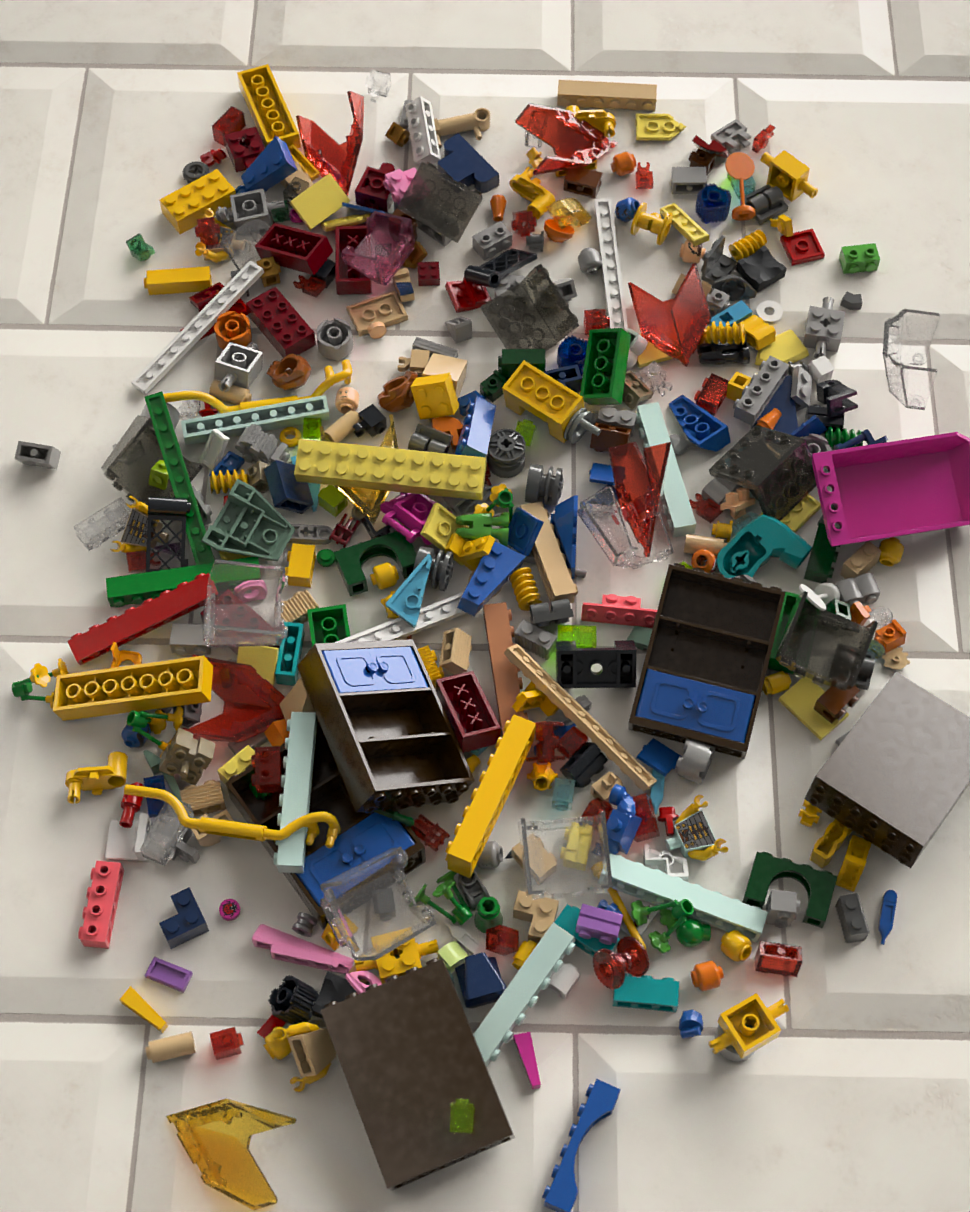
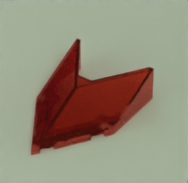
M347 91L354 120L351 125L350 135L346 136L347 141L342 144L336 142L313 120L300 115L296 116L305 157L320 172V176L325 177L330 173L347 197L363 141L364 96L352 91Z
M529 103L515 120L516 124L551 146L555 154L554 157L546 156L532 172L533 175L586 167L614 148L618 142L615 140L610 141L603 132L585 120L580 121L574 117L575 113L566 109Z
M696 263L691 265L674 299L661 301L632 282L628 283L642 337L671 358L681 361L685 367L688 366L691 354H694L704 334L706 325L711 321Z
M636 442L608 448L618 504L621 509L625 508L628 514L626 520L637 542L644 548L643 554L646 559L650 558L663 495L671 442L643 448L644 457Z
M206 657L213 665L212 691L224 701L223 713L189 729H182L193 733V738L197 740L202 737L209 741L240 743L265 732L273 722L285 719L279 705L285 696L269 681L264 680L251 665Z

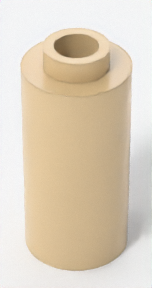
M214 380L211 384L209 395L219 400L236 405L251 401L252 394H250L249 389L232 385L228 392H224L225 389L221 391L218 386L221 381Z
M349 410L323 432L325 440L327 442L339 443L354 431L353 425L361 422L358 412Z
M686 534L684 553L694 554L704 549L714 553L717 557L720 550L727 543H724V539Z
M192 1031L150 1041L149 1046L145 1047L147 1059H152L153 1063L196 1053Z

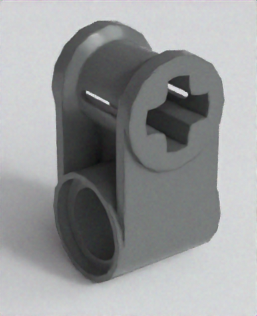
M475 871L471 875L473 880L471 883H464L462 879L465 876L458 875V886L472 911L476 909V906L483 897H490Z

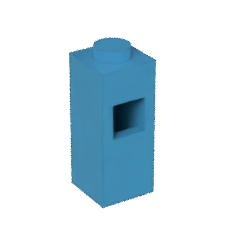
M741 300L708 319V325L711 326L712 322L715 321L716 326H718L719 322L722 321L723 327H725L726 322H729L730 327H732L734 322L737 324L752 316L753 311Z

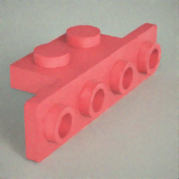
M609 594L603 595L602 604L584 602L581 620L653 628L657 610L640 608L641 598Z

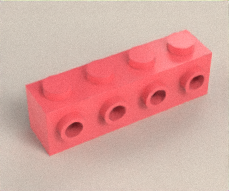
M96 861L95 867L91 870L92 885L87 889L88 904L87 907H84L82 915L84 924L80 926L78 938L84 947L109 949L124 875V868L121 863Z

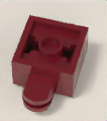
M256 126L224 135L226 149L236 173L247 170L265 149Z
M382 163L379 169L367 166L355 189L356 205L388 213L393 199L390 191L386 190L383 180H385V174L395 171L391 163Z

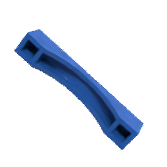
M596 1079L594 1085L590 1083L585 1095L589 1097L586 1105L581 1104L577 1116L580 1117L578 1124H573L568 1135L572 1137L569 1145L564 1144L560 1153V1157L563 1158L560 1166L556 1164L551 1174V1177L554 1178L551 1186L547 1185L542 1198L545 1199V1207L556 1212H571L578 1195L574 1173V1163L578 1147L584 1136L594 1125L612 1114L621 1089L599 1079Z

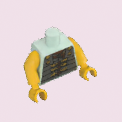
M697 795L694 798V804L692 803L675 821L674 837L666 839L665 843L669 851L679 848L683 857L705 861L717 855L719 851L721 853L728 852V848L726 846L721 848V845L727 841L721 838L715 839L703 811H699L700 807L705 808L708 806V801H704L700 805V799L704 796Z

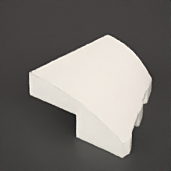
M644 844V866L658 869L667 875L679 877L683 881L688 882L687 859L673 856L664 850L662 852L650 848V845Z

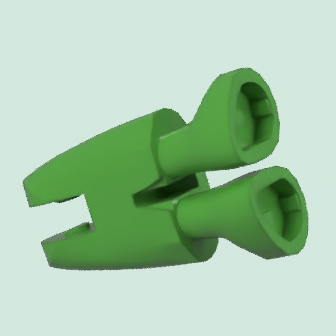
M503 512L499 517H492V513L467 514L456 517V524L469 526V528L456 529L455 533L462 538L474 540L491 535L498 539L500 544L508 546L509 512ZM492 526H499L500 529H492Z

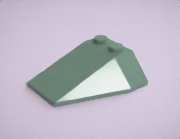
M237 479L228 494V500L214 524L209 526L201 542L218 551L278 561L296 529L254 487Z

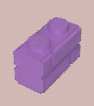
M582 904L575 933H579V936L585 939L597 938L601 943L607 945L617 943L623 914Z

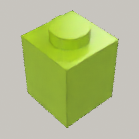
M333 485L322 488L318 494L319 506L334 517H337L348 506L347 495Z

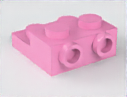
M415 167L404 172L398 169L385 174L384 186L386 190L390 191L393 201L397 202L400 208L431 196V191Z

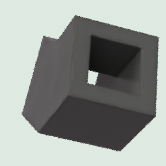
M847 291L840 305L849 310H860L862 306L861 294H852Z

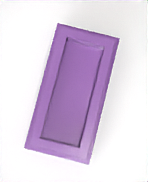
M154 957L145 977L184 993L193 973Z

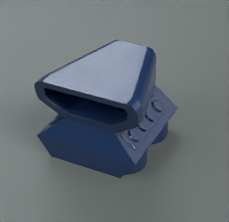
M485 952L466 957L465 963L455 968L466 1008L473 1009L497 1002L507 988L501 978L496 958L487 957Z

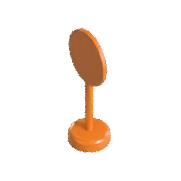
M734 152L729 155L725 163L728 174L732 178L739 180L741 206L732 210V218L738 221H746L754 218L756 215V211L752 206L745 205L744 180L749 179L753 175L755 165L747 154Z

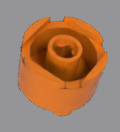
M228 311L217 318L214 329L217 343L221 349L224 350L229 342L245 347L252 342L250 322L246 315L243 313L237 314L235 311Z

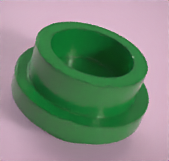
M330 549L320 550L317 554V562L323 567H330L335 562L334 552Z

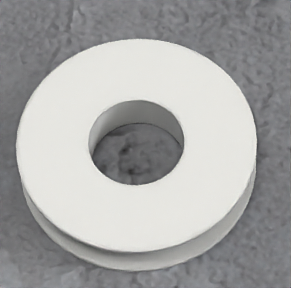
M767 300L757 306L756 316L761 317L769 325L778 323L782 318L783 310L777 302ZM771 310L774 314L767 315L765 311Z

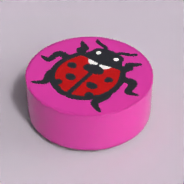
M234 899L224 900L219 906L221 917L227 921L235 920L240 915L239 903Z

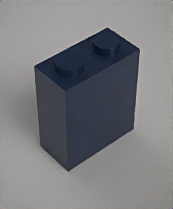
M278 460L273 461L264 469L274 507L303 514L314 505L308 483L296 481L294 475L295 465Z

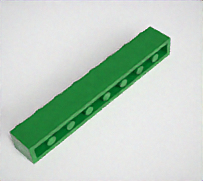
M248 557L106 578L107 598L110 607H123L130 604L139 605L147 599L159 597L166 590L172 591L176 589L180 583L195 580L194 578L202 573L210 574L218 592L227 589L234 591L236 586L247 580L262 579L259 558Z

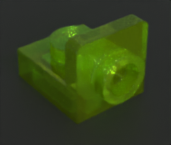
M523 419V422H517L515 431L523 436L526 446L531 447L537 427L533 425V421Z

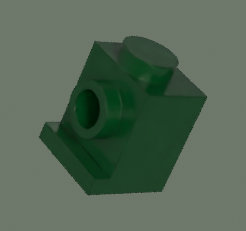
M494 370L491 376L480 383L481 395H484L486 399L488 398L493 403L503 395L502 387L508 379L497 370Z

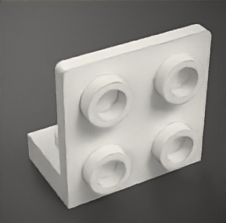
M140 813L139 820L133 821L131 828L120 826V820H111L105 855L106 859L147 861L152 825L149 815Z

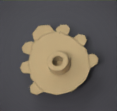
M902 647L887 652L886 655L882 656V659L886 662L884 667L894 670L904 668L910 664V660H907L908 653H903Z

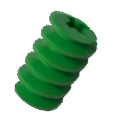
M829 427L825 432L824 438L833 450L835 445L851 440L860 435L862 431L858 430L855 435L854 429H851L848 433L846 428H843L842 432H840L839 428H836L833 432L832 427ZM863 441L853 447L863 446Z

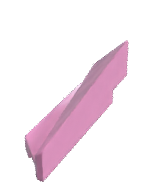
M264 924L259 925L252 937L254 946L269 949L272 959L345 975L353 967L354 959Z

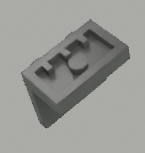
M723 235L719 240L714 241L711 250L707 251L702 259L704 264L701 268V280L711 285L714 281L721 279L722 276L730 275L737 266V261L723 254L725 236Z

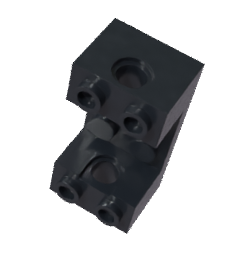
M634 640L614 641V648H576L575 641H556V682L562 688H635L637 649ZM593 664H600L602 669L599 672H593L591 667Z

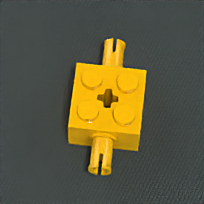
M783 150L775 158L767 152L761 156L760 161L769 167L766 184H769L772 188L775 186L779 187L783 196L789 201L793 202L803 192L810 198H814L817 195L818 189L808 183L810 168L792 154Z
M410 928L371 938L374 952L372 956L354 960L356 971H367L376 968L380 981L384 984L386 983L385 980L391 976L398 975V977H401L410 968H422L421 957L437 953L439 947L436 939L418 944L415 942L413 930Z
M756 993L721 1013L717 1022L724 1031V1034L708 1042L711 1049L714 1048L712 1052L716 1055L721 1050L732 1045L742 1059L778 1038L781 1029L774 1019L789 1012L787 1004L783 1005L785 1001L781 999L766 1008ZM745 1024H747L748 1026L752 1025L753 1028H752V1029H751L750 1027L747 1028V1027L745 1026Z

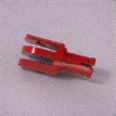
M139 782L131 784L136 786H143V784ZM123 794L120 804L123 809L119 822L120 826L124 828L132 827L134 815L140 811L143 797Z

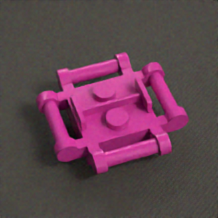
M401 492L399 496L380 505L381 511L385 513L382 522L393 527L405 536L406 540L410 543H413L420 536L426 545H430L432 543L420 533L436 502L429 498L428 495ZM395 519H397L398 521H400V522H401L402 524H404L407 528H405L403 525H401V524H400L399 522H397Z

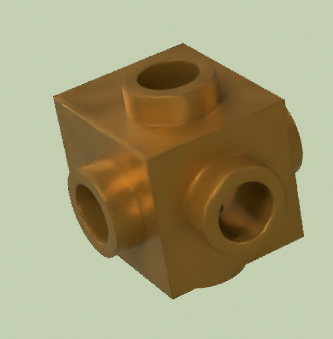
M273 256L256 261L257 265L264 270L263 275L260 277L264 287L281 283L279 273H281L280 265L278 262L275 263Z

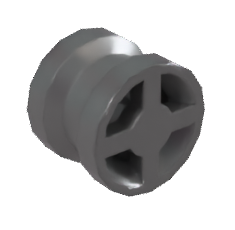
M299 912L297 916L298 921L293 925L292 930L302 936L311 937L313 933L312 928L317 924L318 920L307 913Z

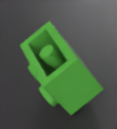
M876 243L841 247L839 260L843 274H854L857 272L876 271L879 266L880 256Z

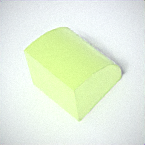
M452 941L437 951L438 959H443L450 973L454 972L456 967L465 963V958L469 956L457 941Z

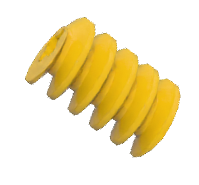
M756 230L728 246L729 252L734 259L739 261L742 258L751 256L761 247L766 246L767 238L763 231Z
M713 321L711 326H707V343L711 344L714 342L718 344L721 342L725 344L728 342V344H733L735 342L738 345L742 342L744 344V323L741 322L740 326L737 327L736 322H734L732 327H730L729 322H726L725 327H723L722 321L719 322L718 326Z
M234 469L232 475L229 470H226L225 475L219 470L218 476L215 475L214 471H211V494L213 490H215L216 494H219L221 488L224 494H226L228 488L231 491L237 479L248 484V475L245 474L244 469H241L240 474Z
M529 567L520 568L509 577L518 607L523 611H530V605L542 603L539 600L540 594L537 593L538 588L535 587L536 582L533 580L534 576L531 574L532 570Z

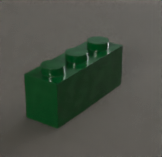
M819 523L804 575V579L817 583H826L828 578L832 579L835 568L831 567L832 562L836 563L839 554L835 550L836 547L841 546L831 547L825 524Z

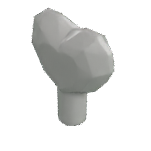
M675 434L669 436L675 455L683 454L688 447L697 446L682 436Z

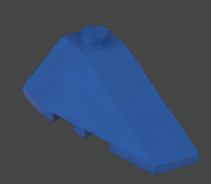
M684 395L669 403L670 409L688 440L698 447L717 452L731 443L728 426Z

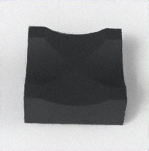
M763 246L751 256L737 261L736 271L758 293L784 278L786 267L771 255L766 246Z
M327 971L318 998L314 1003L313 1010H311L312 1015L323 1019L320 1010L325 1009L326 1004L337 1001V1003L346 1000L345 996L356 992V990L345 978Z

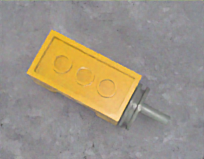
M523 360L502 387L507 408L520 416L527 410L548 423L549 434L562 443H565L567 440L572 444L578 442L587 430L596 436L601 433V429L591 424L593 414L584 408V400L581 395Z

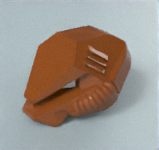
M289 354L281 359V361H273L266 374L272 378L275 386L289 391L304 386L312 369L309 363L300 355Z
M407 371L404 376L397 377L384 384V391L377 397L378 404L389 412H398L410 407L414 402L411 385L418 377V373Z

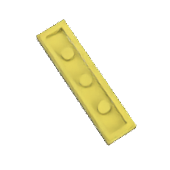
M675 203L660 208V214L664 218L668 212L673 213L672 225L687 240H690L694 246L709 241V235Z

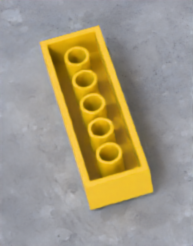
M266 64L237 72L239 88L265 148L275 136L287 143L288 147L294 144L297 149L301 148L299 132L269 65Z

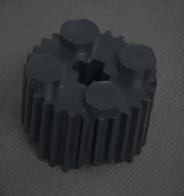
M292 975L285 976L282 985H279L277 989L274 988L269 996L270 999L268 1001L272 1007V1015L290 1025L308 1022L312 1017L311 1010H313L314 1002L318 998V992L312 986Z

